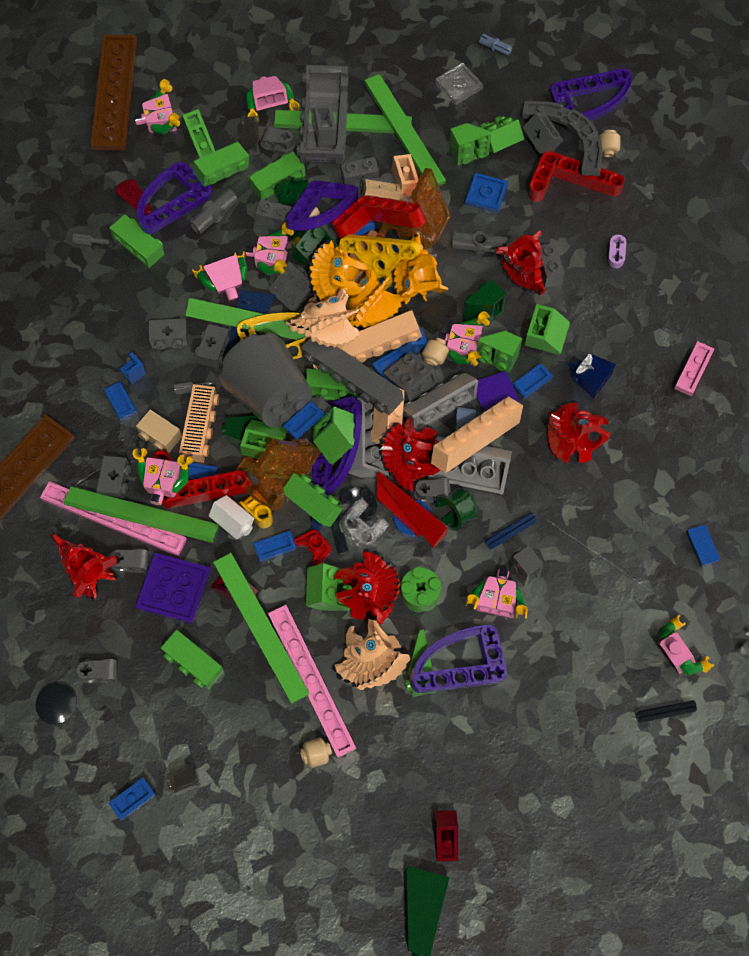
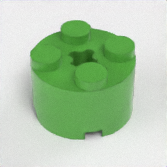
M416 567L403 577L401 597L404 605L413 612L430 611L438 604L441 582L433 571Z

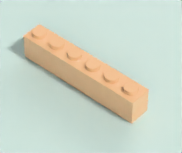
M411 310L359 331V337H355L353 342L350 341L348 345L344 344L342 347L337 345V347L362 363L370 357L380 356L385 351L397 349L411 341H417L422 337V334Z
M508 396L434 445L431 464L447 473L519 424L523 405Z

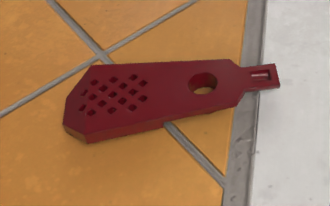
M134 179L124 180L117 185L115 192L137 211L143 192ZM148 203L144 214L146 216L152 213L150 203Z

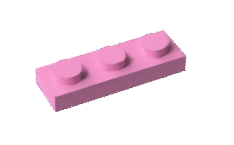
M697 341L674 389L692 397L714 348Z

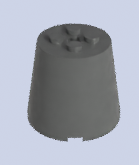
M266 332L265 335L257 336L253 334L243 339L228 352L222 362L223 368L222 372L219 373V380L223 388L269 427H283L288 420L311 401L312 390L285 343L276 334Z

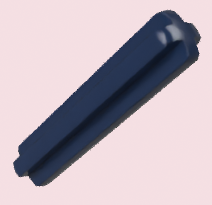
M533 513L527 514L486 539V546L489 549L495 548L536 523V516Z

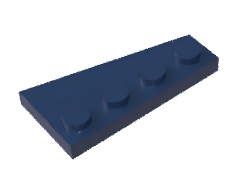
M240 290L236 308L269 314L270 307L276 300V295ZM232 326L226 355L241 341L237 327ZM240 330L241 332H245L246 337L250 336L248 330Z

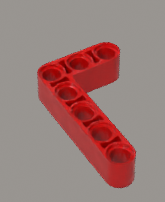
M548 151L541 157L531 180L528 196L534 202L541 201L545 196L552 177L616 197L622 192L624 177L601 168L600 176L582 175V161Z
M366 195L354 202L332 224L341 240L347 235H354L370 220L409 228H419L426 223V219L418 203Z
M157 451L152 456L154 459L173 461L165 451ZM243 471L189 480L176 493L175 497H168L163 500L162 506L173 508L219 499L226 495L229 497L244 494L251 489L252 483ZM240 480H245L241 485H237ZM226 483L223 488L219 489L221 484ZM207 487L204 492H200L202 488ZM184 491H188L185 496H182Z

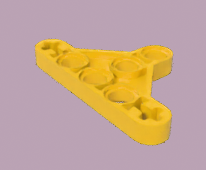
M351 234L340 240L341 249L347 253L356 254L364 264H367L369 268L374 270L376 279L380 284V277L386 280L389 276L390 279L385 290L392 285V271L403 259L412 260L421 253L420 245L416 241ZM361 241L367 244V250L361 246ZM377 243L383 246V251L378 250ZM393 244H395L398 247V253L394 252V250L392 249ZM379 260H381L384 263V269L379 266Z

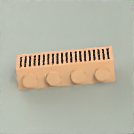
M193 384L179 450L180 455H185V461L187 457H192L193 462L204 463L205 456L208 457L209 455L208 440L212 439L213 428H211V425L216 420L215 405L219 404V394H217L215 387Z

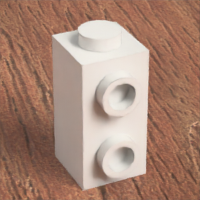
M226 495L213 503L209 517L234 538L238 539L243 535L247 536L251 532L254 517Z

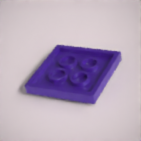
M154 553L135 608L193 625L211 568Z

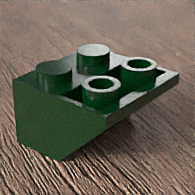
M320 226L309 230H298L284 249L297 262L310 268L311 257L315 255V250L319 249L320 245L324 244L326 240H332L334 248L338 244Z
M492 279L487 283L481 284L474 294H469L464 300L463 320L468 321L477 318L481 312L485 311L490 315L486 319L492 322L504 312L507 293Z

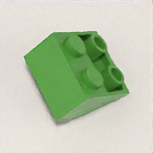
M502 115L496 117L494 122H486L479 125L480 128L491 132L489 152L495 153L524 140L518 119Z
M468 123L451 128L449 150L457 166L489 155L491 132Z
M536 304L525 346L561 355L570 322L554 308Z
M507 331L481 337L477 348V353L481 357L479 360L482 363H489L495 366L500 371L510 373L519 356L522 338Z
M332 407L314 425L313 442L331 464H334L344 453L351 449L355 442L353 438L355 426L353 414L337 407Z
M252 419L245 429L241 442V455L279 464L288 432L283 427L272 428L261 421Z
M325 563L307 568V607L331 611L351 610L338 602L335 597L336 593L352 589L350 585H344L341 579L334 580V576L341 570L340 568Z

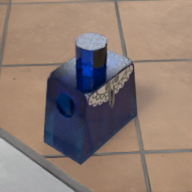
M588 353L583 361L573 356L568 363L570 367L575 369L573 381L594 399L613 375L616 364L591 353Z

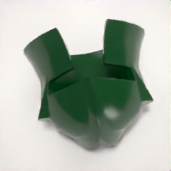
M288 176L275 185V195L279 203L294 206L309 185L308 177L295 178Z
M457 488L451 495L439 497L435 507H443L449 504L457 514L456 517L450 512L441 521L450 529L458 531L465 522L477 519L478 505L473 498L474 495Z

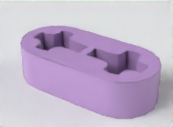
M614 235L609 244L608 264L612 268H620L625 260L626 239L622 235ZM616 242H619V248H616ZM615 255H618L619 261H615Z

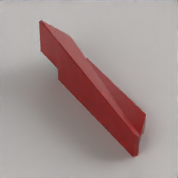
M377 473V501L418 538L423 536L429 545L434 548L447 535V526L382 473Z

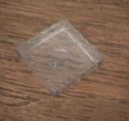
M464 63L436 78V84L456 105L483 89V84Z

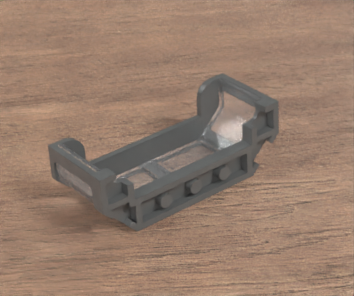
M306 65V72H303L302 81L306 83V97H303L302 107L305 108V112L301 113V122H304V126L300 127V136L303 137V141H299V145H297V156H300L301 163L333 162L343 164L345 160L348 110V66ZM331 105L336 125V145L318 146L313 124L314 106Z

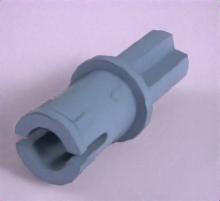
M482 34V37H480L479 44L491 48L492 51H498L505 55L511 53L512 47L501 42L499 38L494 39L486 34Z

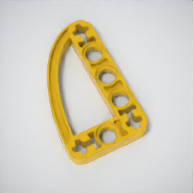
M273 313L253 317L240 322L237 326V332L242 341L243 338H247L245 332L240 331L243 329L242 325L244 324L247 327H251L248 330L251 336L256 334L254 329L256 325L298 319V317H301V313ZM310 337L286 345L288 349L291 346L298 348L299 352L293 357L294 360L303 357L301 347Z

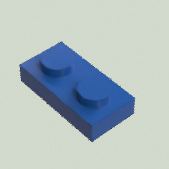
M141 778L108 804L119 820L123 821L156 796L147 781Z

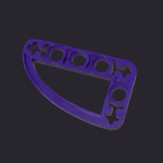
M621 68L556 82L551 86L550 96L553 103L565 102L568 106L564 108L572 110L574 107L570 99L571 97L623 86L621 91L608 102L582 113L592 121L607 114L622 103L629 93L632 75L629 70ZM608 78L611 80V82L605 83L603 82V79ZM593 82L595 86L590 87L586 83ZM576 85L579 89L572 90L570 86Z
M175 163L158 175L143 192L137 207L139 227L146 234H153L209 200L212 196V187L210 185L204 187L194 175L193 169L186 163ZM175 177L188 189L187 192L149 215H144L145 209L154 194L172 178ZM194 179V180H196L197 182H196V183H189L188 180ZM187 198H193V199H195V201H194V202H188V201H186V199H187ZM174 206H179V207H181L182 209H181V210H174L173 207H174ZM165 214L168 218L162 219L159 215Z
M317 180L310 182L287 215L286 227L290 230H309L334 221L356 202L359 196L358 187ZM322 197L342 200L330 210L309 218Z
M352 396L328 403L331 408L339 407L344 411L352 413L355 424L353 429L354 445L343 454L342 460L333 476L332 464L328 462L323 454L319 455V448L313 442L314 426H312L313 484L322 486L326 490L324 492L326 495L336 490L344 481L357 453L362 425V403ZM325 463V469L320 472V466Z
M492 625L476 626L450 634L431 645L413 666L410 676L412 689L417 693H428L498 684L503 681L507 676V670L497 629ZM486 631L492 635L490 638L484 635ZM478 637L484 665L422 672L427 660L439 650L453 643ZM489 649H492L496 652V659H492L488 656ZM495 670L501 674L499 677L497 675H490L488 677V674ZM474 671L481 672L483 676L482 681L474 678ZM456 673H460L464 677L463 683H458L455 680L454 676ZM436 676L444 678L445 684L443 686L436 683ZM420 679L421 682H426L430 679V683H426L423 687L421 684H417V681Z

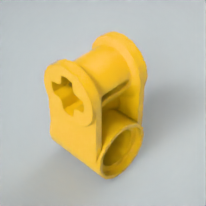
M255 491L251 492V496L239 502L240 507L254 517V522L260 528L270 527L273 523L270 508ZM261 515H268L265 519H259Z

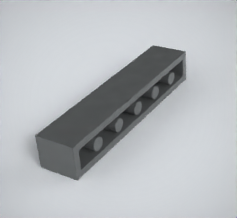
M309 339L301 347L303 359L307 363H313L320 372L329 374L336 383L345 385L349 392H355L366 403L370 402L380 413L384 412L390 416L404 400L401 389L337 346L335 348L333 346L326 347L324 344L319 345L318 342H312Z

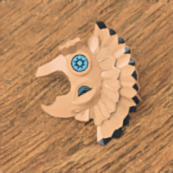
M340 289L338 296H332L323 302L307 304L301 313V317L286 321V325L290 326L291 331L305 334V337H310L312 342L316 341L319 345L324 344L326 347L333 346L334 348L340 345L342 347L344 344L348 345L350 341L353 342L355 337H359V330L353 327L347 319L358 312L359 308L355 311L346 310L345 305L349 296L346 290Z
M368 619V635L364 640L362 636L354 632V626L348 629L346 634L347 648L344 651V657L347 660L333 665L332 670L337 672L336 676L339 680H344L347 684L352 683V687L363 690L366 687L381 686L382 684H388L390 680H396L397 676L402 674V671L407 667V663L411 659L409 654H400V652L394 651V649L401 648L399 641L394 635L387 636L377 621Z

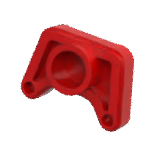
M310 530L294 540L297 547H306L313 554V566L322 564L331 553V546L317 530Z

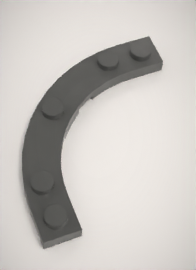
M525 101L522 113L523 119H531L535 113L547 115L550 121L570 128L579 137L584 147L582 175L600 176L603 156L602 142L593 123L582 113L575 109L569 110L564 108L562 104Z

